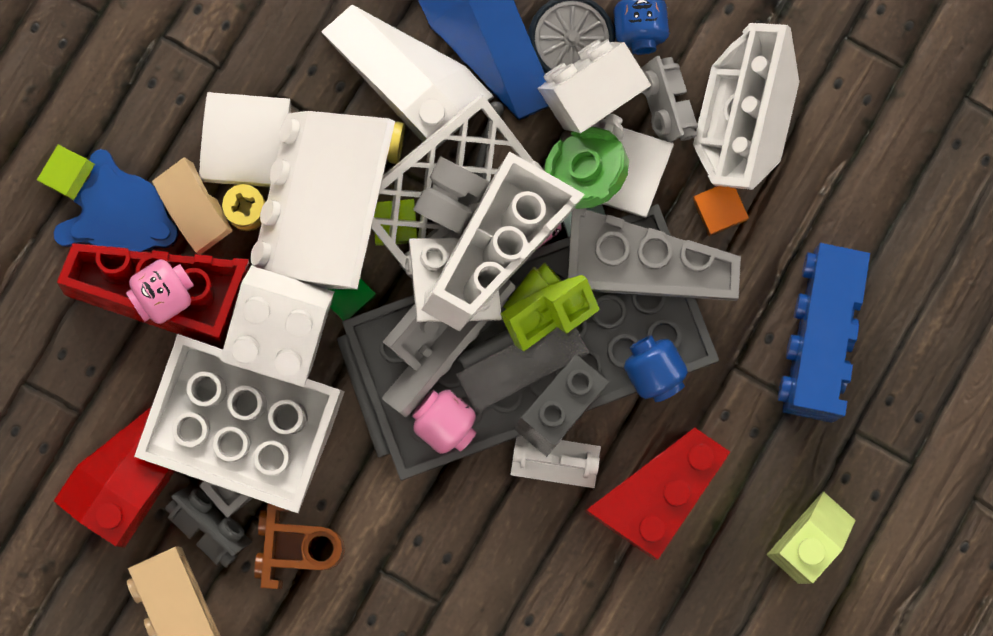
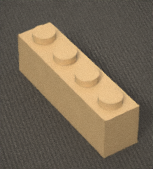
M173 547L128 568L132 578L127 580V585L134 601L137 604L142 602L149 616L144 619V625L149 636H220L182 547Z

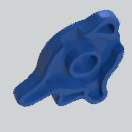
M100 149L93 152L89 161L95 165L91 171L90 178L84 182L73 200L77 205L81 206L82 213L78 217L69 219L56 226L54 229L55 241L63 247H70L72 243L128 248L129 251L138 252L173 246L179 236L178 228L170 220L156 188L139 176L121 171L117 167L112 155L106 150Z

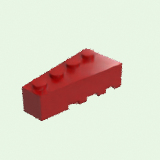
M72 243L57 284L67 297L223 349L241 283L251 266L249 259H216L212 256L197 254L193 257L171 255L169 252L152 250V253L129 251L128 248ZM162 259L167 261L172 268L181 264L194 285L187 290L191 297V303L188 308L162 324H157L151 319L144 322L126 292L131 290L129 281L133 275L155 261Z

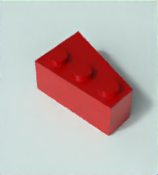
M693 428L589 507L585 513L652 559L658 560L730 454V451L697 428Z

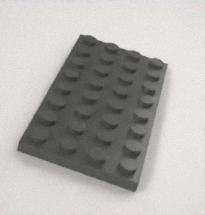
M658 204L650 207L647 218L634 214L621 218L625 222L647 229L659 230L671 236ZM570 237L537 249L508 279L515 285V290L534 266L538 269L544 262L562 281L568 279ZM593 292L600 310L567 334L556 328L524 352L517 346L512 345L464 370L457 357L450 370L440 377L425 397L432 390H435L437 393L444 390L454 392L475 411L476 419L471 428L477 433L461 452L454 447L450 452L444 454L436 452L415 434L413 428L415 419L412 417V413L416 408L407 417H404L382 399L383 395L408 367L383 341L415 304L414 295L344 320L342 323L399 478L403 481L520 437L521 435L514 430L518 421L575 354L609 381L603 392L587 411L637 393L625 372L624 364L629 356L632 355L630 347L647 336L652 335L655 341L660 339L671 340L684 361L688 373L718 363V355L696 299ZM504 307L501 308V313L506 310ZM503 318L501 320L488 321L480 330L477 338L469 343L462 352L506 330L507 327Z

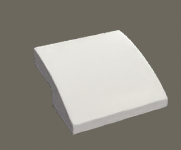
M207 92L199 171L202 182L270 187V170L273 163L277 160L281 143L279 131L287 117V113H291L290 99Z

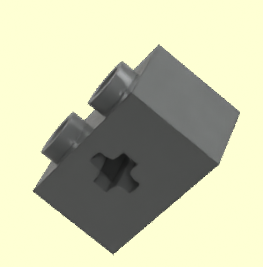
M575 354L523 414L514 430L547 457L600 396L609 381Z

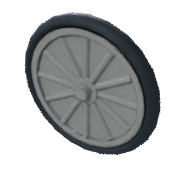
M550 0L537 11L529 26L528 36L544 73H548L562 63H565L566 66L571 63L574 64L581 59L578 52L596 40L600 42L605 40L615 42V32L610 17L593 0Z

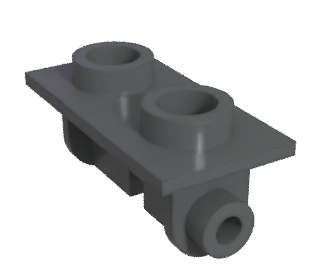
M193 484L173 494V500L165 508L170 514L168 519L189 539L199 529L205 533L196 545L216 565L221 563L227 568L237 558L236 554L253 542L244 534L242 526L237 521L227 518L214 505V502L207 494Z

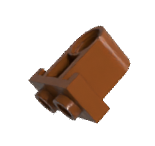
M269 503L267 510L260 511L258 535L265 536L264 553L256 554L254 569L255 579H261L260 588L282 589L283 580H275L276 567L323 571L331 570L342 561L345 553L344 541L334 530L318 526L280 524V512H289V510ZM325 536L331 540L334 550L329 559L318 561L311 553V546L315 539Z

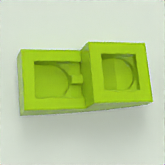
M579 275L543 288L515 303L500 314L514 345L524 352L556 328H559L566 334L600 309L587 278Z

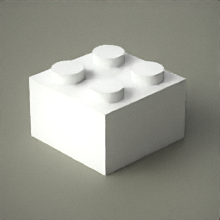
M596 40L578 52L581 59L574 64L571 63L566 66L565 63H562L543 76L546 83L537 89L564 130L582 133L650 87L651 84L625 42H609V40L600 42Z
M251 266L241 283L220 361L304 387L315 360L334 291Z

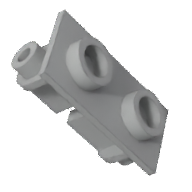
M660 56L654 57L641 67L651 84L642 93L646 96L651 111L652 128L659 139L670 143L678 138L681 141L692 139L697 136L695 129L698 128V124L690 100L676 102L674 97L687 92L678 63H674L672 57L663 59Z

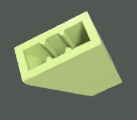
M822 492L767 553V556L798 584L814 583L843 550L856 520L825 492Z

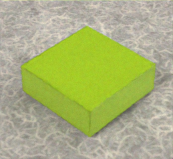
M58 144L37 181L74 200L95 164Z
M414 199L400 200L398 220L416 221V211L413 210L415 207ZM393 201L377 202L374 217L391 219ZM380 224L389 235L390 225ZM397 226L395 244H407L409 239H418L417 227ZM375 234L376 246L384 245V243Z

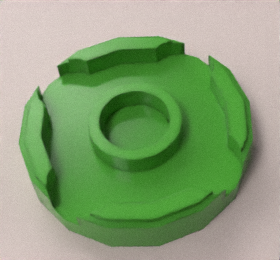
M589 127L582 133L571 132L572 136L568 137L564 142L560 139L552 147L545 162L546 173L585 194L575 207L576 209L594 208L609 201L622 188L628 176L629 158L623 144L610 131L598 127Z

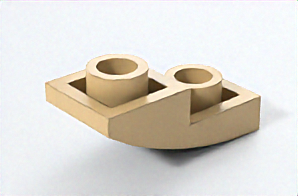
M183 157L152 181L175 224L197 254H203L233 232L218 200L208 194L194 163Z

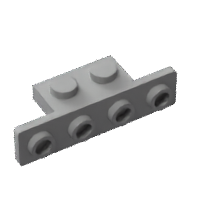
M507 280L499 289L501 308L506 303L509 295L515 290V285L510 280ZM414 304L383 341L408 367L383 395L382 399L401 415L407 417L414 408L422 403L425 395L440 377L450 370L456 358L469 343L477 338L480 330L488 321H469L461 331L443 322H416Z

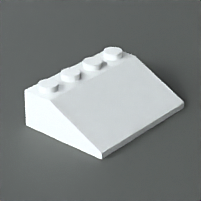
M315 111L287 113V117L279 131L281 143L277 160L273 163L270 170L271 186L268 199L260 213L262 225L258 241L251 251L250 259L252 266L324 289L358 288L394 129V120Z
M177 334L134 457L299 513L331 433L345 391L307 379L304 387L221 362L223 349Z

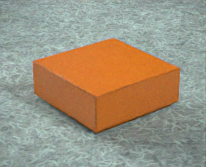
M716 186L693 196L694 204L709 236L749 219L736 188Z

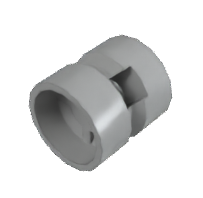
M440 156L430 175L433 186L432 188L423 189L413 210L462 235L473 216L470 209L471 204L480 202L490 181Z

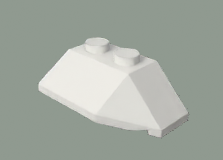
M749 23L742 31L743 35L734 41L711 67L698 128L696 129L697 136L694 138L693 146L709 174L708 177L711 183L715 186L753 190L781 162L799 86L792 32L788 25Z

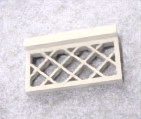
M480 94L383 175L379 194L393 195L391 219L373 217L371 229L400 263L399 265L405 272L406 258H410V250L404 254L395 244L397 226L419 227L418 238H461L462 236L438 223L427 222L428 218L420 215V221L398 220L401 196L420 197L422 193L419 191L401 190L403 173L410 167L426 168L424 189L431 188L432 181L430 175L437 164L434 163L435 149L444 139L458 141L456 164L470 172L483 173V178L488 181L491 180V174H495L498 170L492 168L495 144L510 146L518 157L543 170L539 163L534 161L484 95ZM480 109L490 120L488 138L467 136L468 119ZM460 126L459 135H452L451 133ZM496 129L505 140L495 139ZM466 142L487 144L484 168L463 166ZM427 154V162H419ZM395 181L394 189H386L387 186ZM479 203L471 204L470 209L473 214ZM380 224L390 225L389 235ZM426 228L434 229L426 236Z

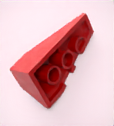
M152 406L79 463L54 499L58 506L79 523L117 547H126L175 473L174 470L134 457Z

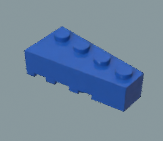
M819 243L813 253L807 252L802 269V277L808 278L806 293H799L794 310V318L800 319L798 334L790 335L786 351V359L792 360L789 377L782 376L778 392V401L784 402L783 413L830 423L845 416L847 401L839 400V396L844 394L847 384L851 381L853 365L849 360H845L847 352L851 353L858 337L859 320L853 318L854 311H860L863 304L870 253Z

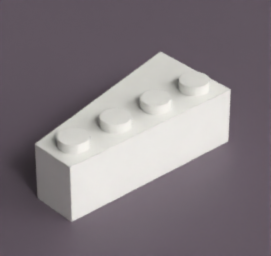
M509 152L496 171L421 310L452 328L461 331L568 217L585 194Z

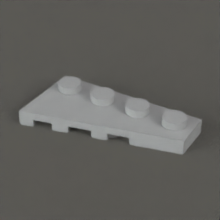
M587 208L573 209L568 278L579 275L585 276L592 292L737 301L739 299L741 256L690 240L685 241L666 235L665 232L652 228L647 229L625 222L621 218L587 210Z

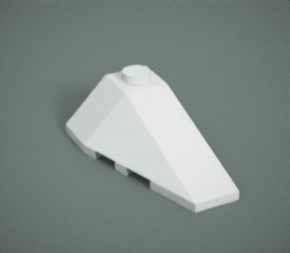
M354 5L347 8L321 31L326 39L422 142L480 94L484 95L488 102L494 98L466 66ZM460 126L451 134L453 135L457 130H459ZM444 139L443 141H441L436 146V149L440 147L446 140Z

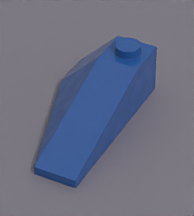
M418 0L430 28L439 37L444 39L465 65H468L482 79L485 86L518 120L549 107L537 89L546 83L543 77L545 73L514 0Z

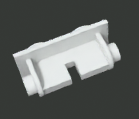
M523 436L516 438L511 475L595 488L601 446L561 440L546 457Z

